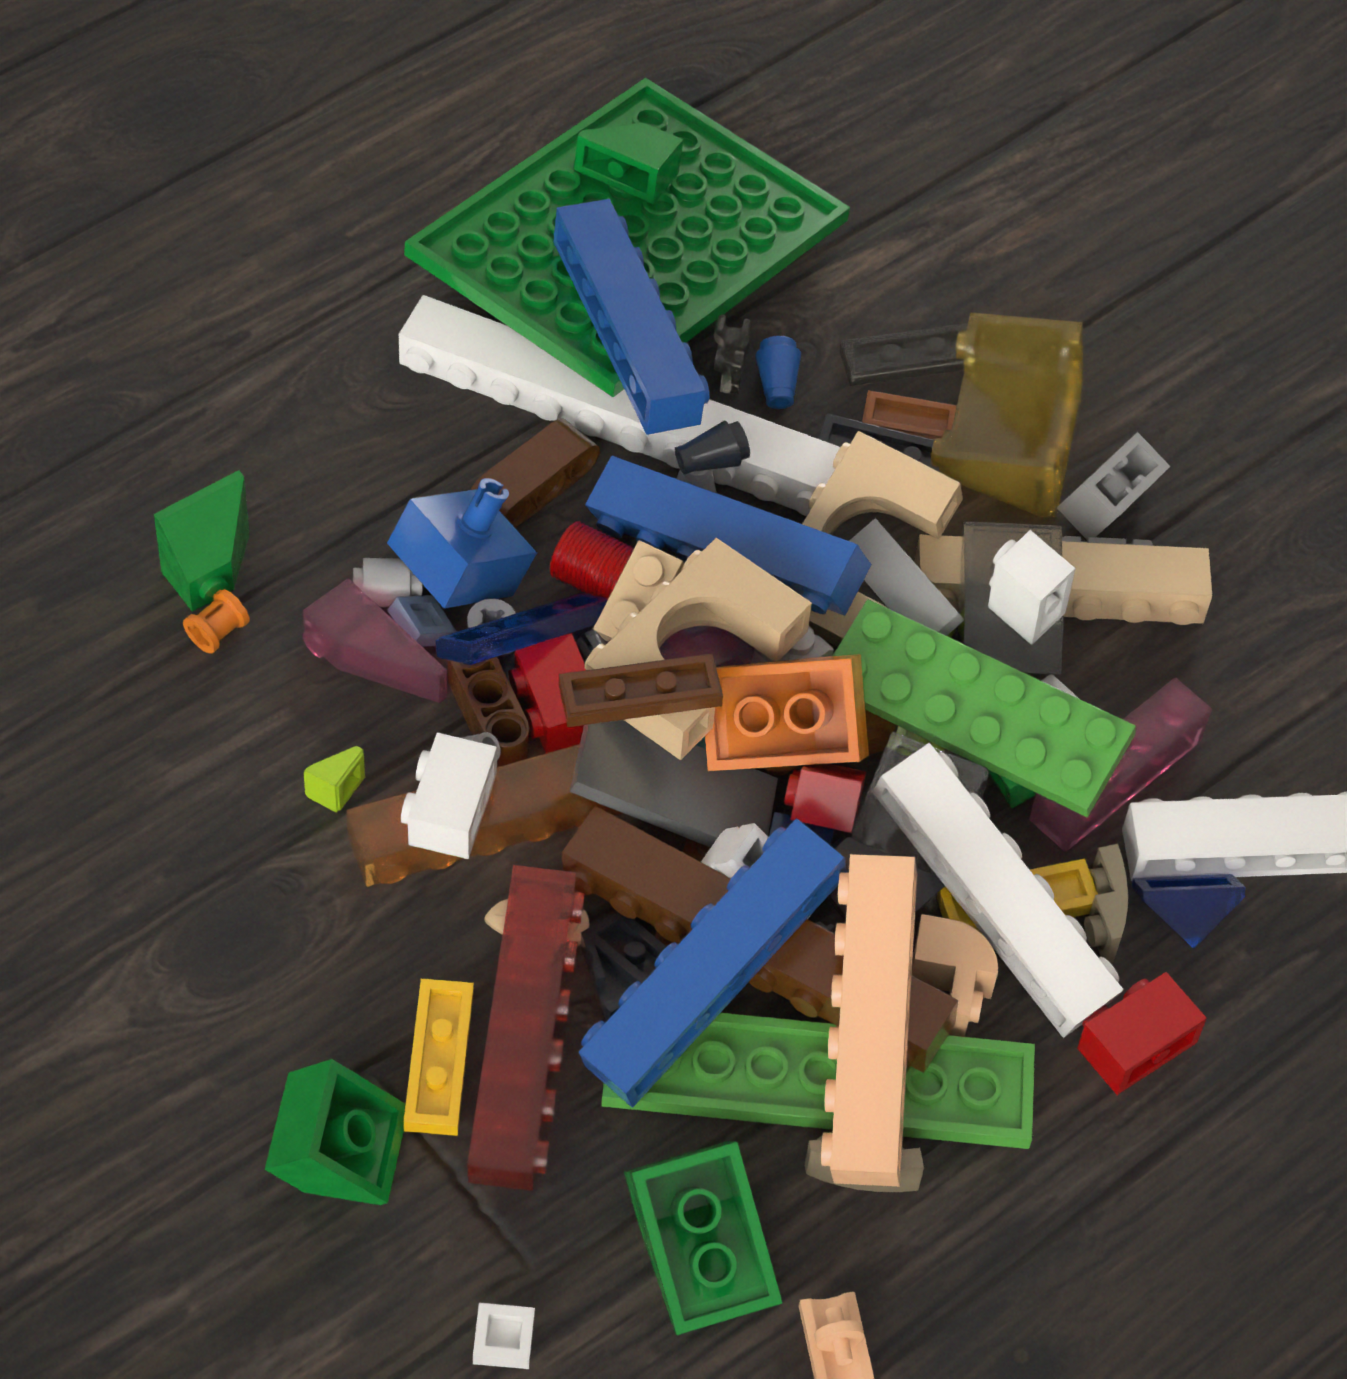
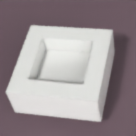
M479 1303L473 1364L529 1369L535 1308Z

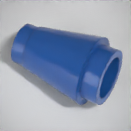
M772 336L761 341L760 349L756 352L755 358L766 397V405L774 409H785L794 404L801 351L797 348L796 342L792 338Z

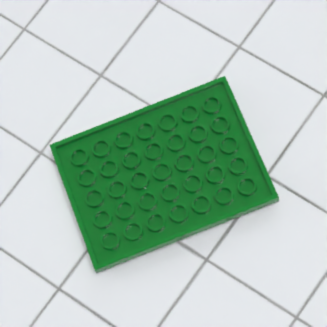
M644 78L406 240L404 256L611 397H615L624 390V387L553 243L557 207L610 199L617 215L623 216L626 220L629 238L633 246L639 247L642 252L644 268L649 278H654L658 284L660 300L665 310H670L673 313L676 322V332L682 343L688 342L847 222L850 207L665 89ZM646 123L683 139L679 174L657 201L652 204L575 171L574 164L578 134L582 130Z

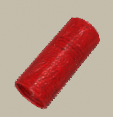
M576 521L566 529L557 543L550 562V574L552 578L560 579L561 582L564 581L565 584L568 583L569 586H573V588H577V590H581L607 603L634 548L631 545L628 546L627 543L623 544V541L615 540L614 537H610V535H606L602 531L585 525V523Z

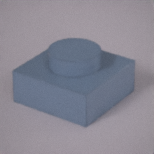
M433 595L397 597L388 609L389 614L400 629L401 635L407 640L410 647L447 645L456 634L455 628Z

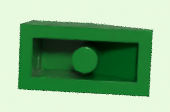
M646 123L582 130L577 136L574 170L654 204L679 174L683 139Z

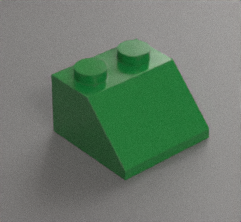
M333 1059L289 1072L265 1170L304 1193L375 1205L387 1204L404 1132L406 1104Z

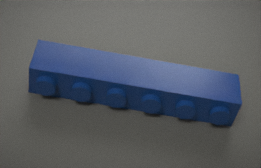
M610 199L557 207L553 243L646 435L701 425L704 404L709 402L708 383L703 375H698L693 365L689 345L686 342H681L676 332L674 315L670 310H665L660 300L658 284L654 278H649L644 268L642 252L639 247L633 246L629 238L625 218L617 215Z
M615 456L610 457L585 504L598 520L596 526L603 532L616 538H622L623 534L635 537L637 542L640 540L661 551L663 548L675 552V555L683 562H686L694 551H703L717 538L812 602L811 611L823 615L826 614L827 610L846 615L872 565L858 544Z
M796 818L787 829L780 827L769 836L762 848L764 853L751 867L745 865L732 876L727 884L728 892L715 906L710 903L703 907L691 923L692 931L679 944L673 942L668 945L656 959L654 964L656 969L643 983L640 981L633 983L621 996L618 1002L620 1008L606 1023L603 1020L598 1021L582 1039L581 1045L583 1047L579 1054L585 1067L632 1108L838 886L840 872H847L845 858L799 819Z

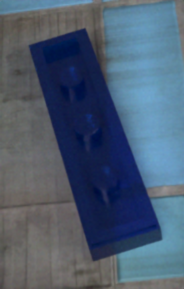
M579 593L439 637L438 640H435L437 657L472 665L593 626L602 613L608 598Z

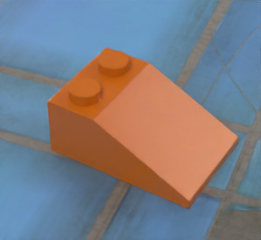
M861 654L716 667L723 701L722 706L715 707L713 728L705 735L708 771L860 762L869 756Z

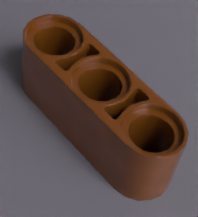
M559 418L484 473L474 483L471 490L478 489L480 481L484 478H490L503 484L502 489H507L509 496L499 511L516 529L584 477L597 462L600 448L566 419Z
M461 632L450 640L447 647V678L449 686L472 735L489 732L496 737L498 742L502 740L513 741V743L507 744L499 742L501 753L497 760V773H515L521 770L528 760V721L489 640L477 632ZM464 663H476V664L467 665V664H464ZM491 701V702H495V703L485 704V703H481V702Z

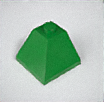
M240 470L154 514L161 572L192 612L206 604H211L214 601L213 595L219 590L226 589L230 592L235 588L250 535L245 479Z

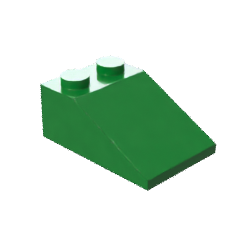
M725 1141L624 1171L638 1225L675 1335L783 1303L738 1142Z

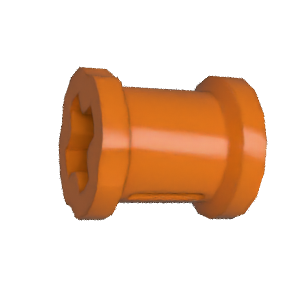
M226 589L216 592L213 595L214 601L198 615L190 614L183 620V626L189 638L201 650L212 654L219 648V641L234 628L244 627L250 621L249 614L240 600Z

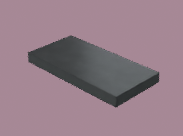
M618 720L584 725L569 792L711 848L719 835L727 828L737 826L740 828L742 825L755 823L768 836L778 778L754 768L708 771L706 749L695 745L682 760H679L626 721Z

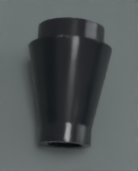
M724 420L689 442L675 447V456L681 472L686 475L696 471L738 467L741 465V460L750 458V447L741 424L738 421L728 424Z

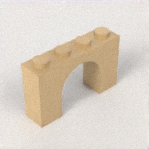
M858 431L851 444L845 442L838 450L833 461V468L835 470L827 484L821 482L814 490L808 504V508L811 510L803 525L832 535L843 522L856 515L880 512L897 517L939 539L963 500L961 485L958 481ZM857 592L845 616L827 610L824 615L811 611L809 627L814 630V635L820 636L823 640L838 647L867 599L882 606L884 605Z
M715 538L703 551H694L686 560L682 571L671 582L664 581L654 591L650 602L639 613L632 612L622 622L615 637L606 645L599 644L592 650L585 662V669L592 670L664 660L659 651L664 641L674 633L694 626H713L727 630L772 661H779L808 632L812 602ZM715 707L625 719L624 721L679 760H682L713 728Z

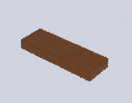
M713 653L559 674L558 680L567 727L722 706L723 701Z

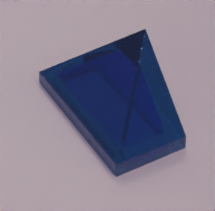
M1233 874L1132 878V888L1141 899L1193 948L1245 898V886Z

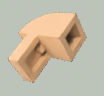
M921 914L912 960V976L938 990L949 991V995L958 1000L956 1022L948 1035L965 1037L968 1022L978 1023L983 998L991 999L998 975V962L995 951L984 935L972 926L952 919Z

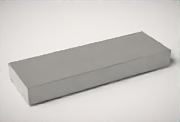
M876 518L849 540L858 544L872 564L864 580L890 610L945 636L964 621L957 610Z

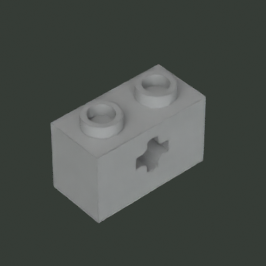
M1137 432L1069 495L1057 509L1086 540L1087 537H1096L1118 518L1170 466Z

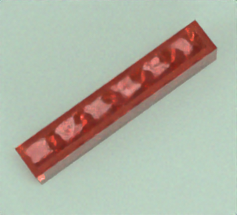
M513 865L467 1163L468 1183L533 1191L535 1173L546 1174L550 1141L540 1140L543 1121L553 1123L557 1090L548 1089L550 1071L560 1072L564 1040L555 1039L557 1021L567 1022L571 990L562 989L564 972L574 973L578 941L569 940L571 923L581 924L585 900V893L576 892L575 872Z

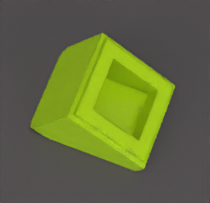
M355 746L307 767L304 771L306 796L336 813L338 810L340 811L365 778L363 749Z

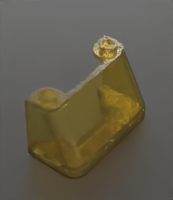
M971 312L967 331H959L957 337L956 358L964 359V376L952 429H946L942 438L934 439L931 459L932 466L939 467L940 473L958 481L960 485L1033 515L1057 518L1059 511L1057 507L1061 502L1082 394V322Z

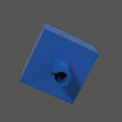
M484 478L480 481L478 489L410 499L387 542L443 608L477 603L484 599H500L513 596L537 554L533 547L499 511L502 504L507 500L509 492L507 489H502L504 485L496 480Z

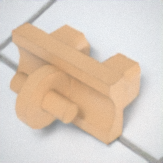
M855 1292L844 1293L828 1299L809 1298L800 1300L799 1310L814 1379H874Z

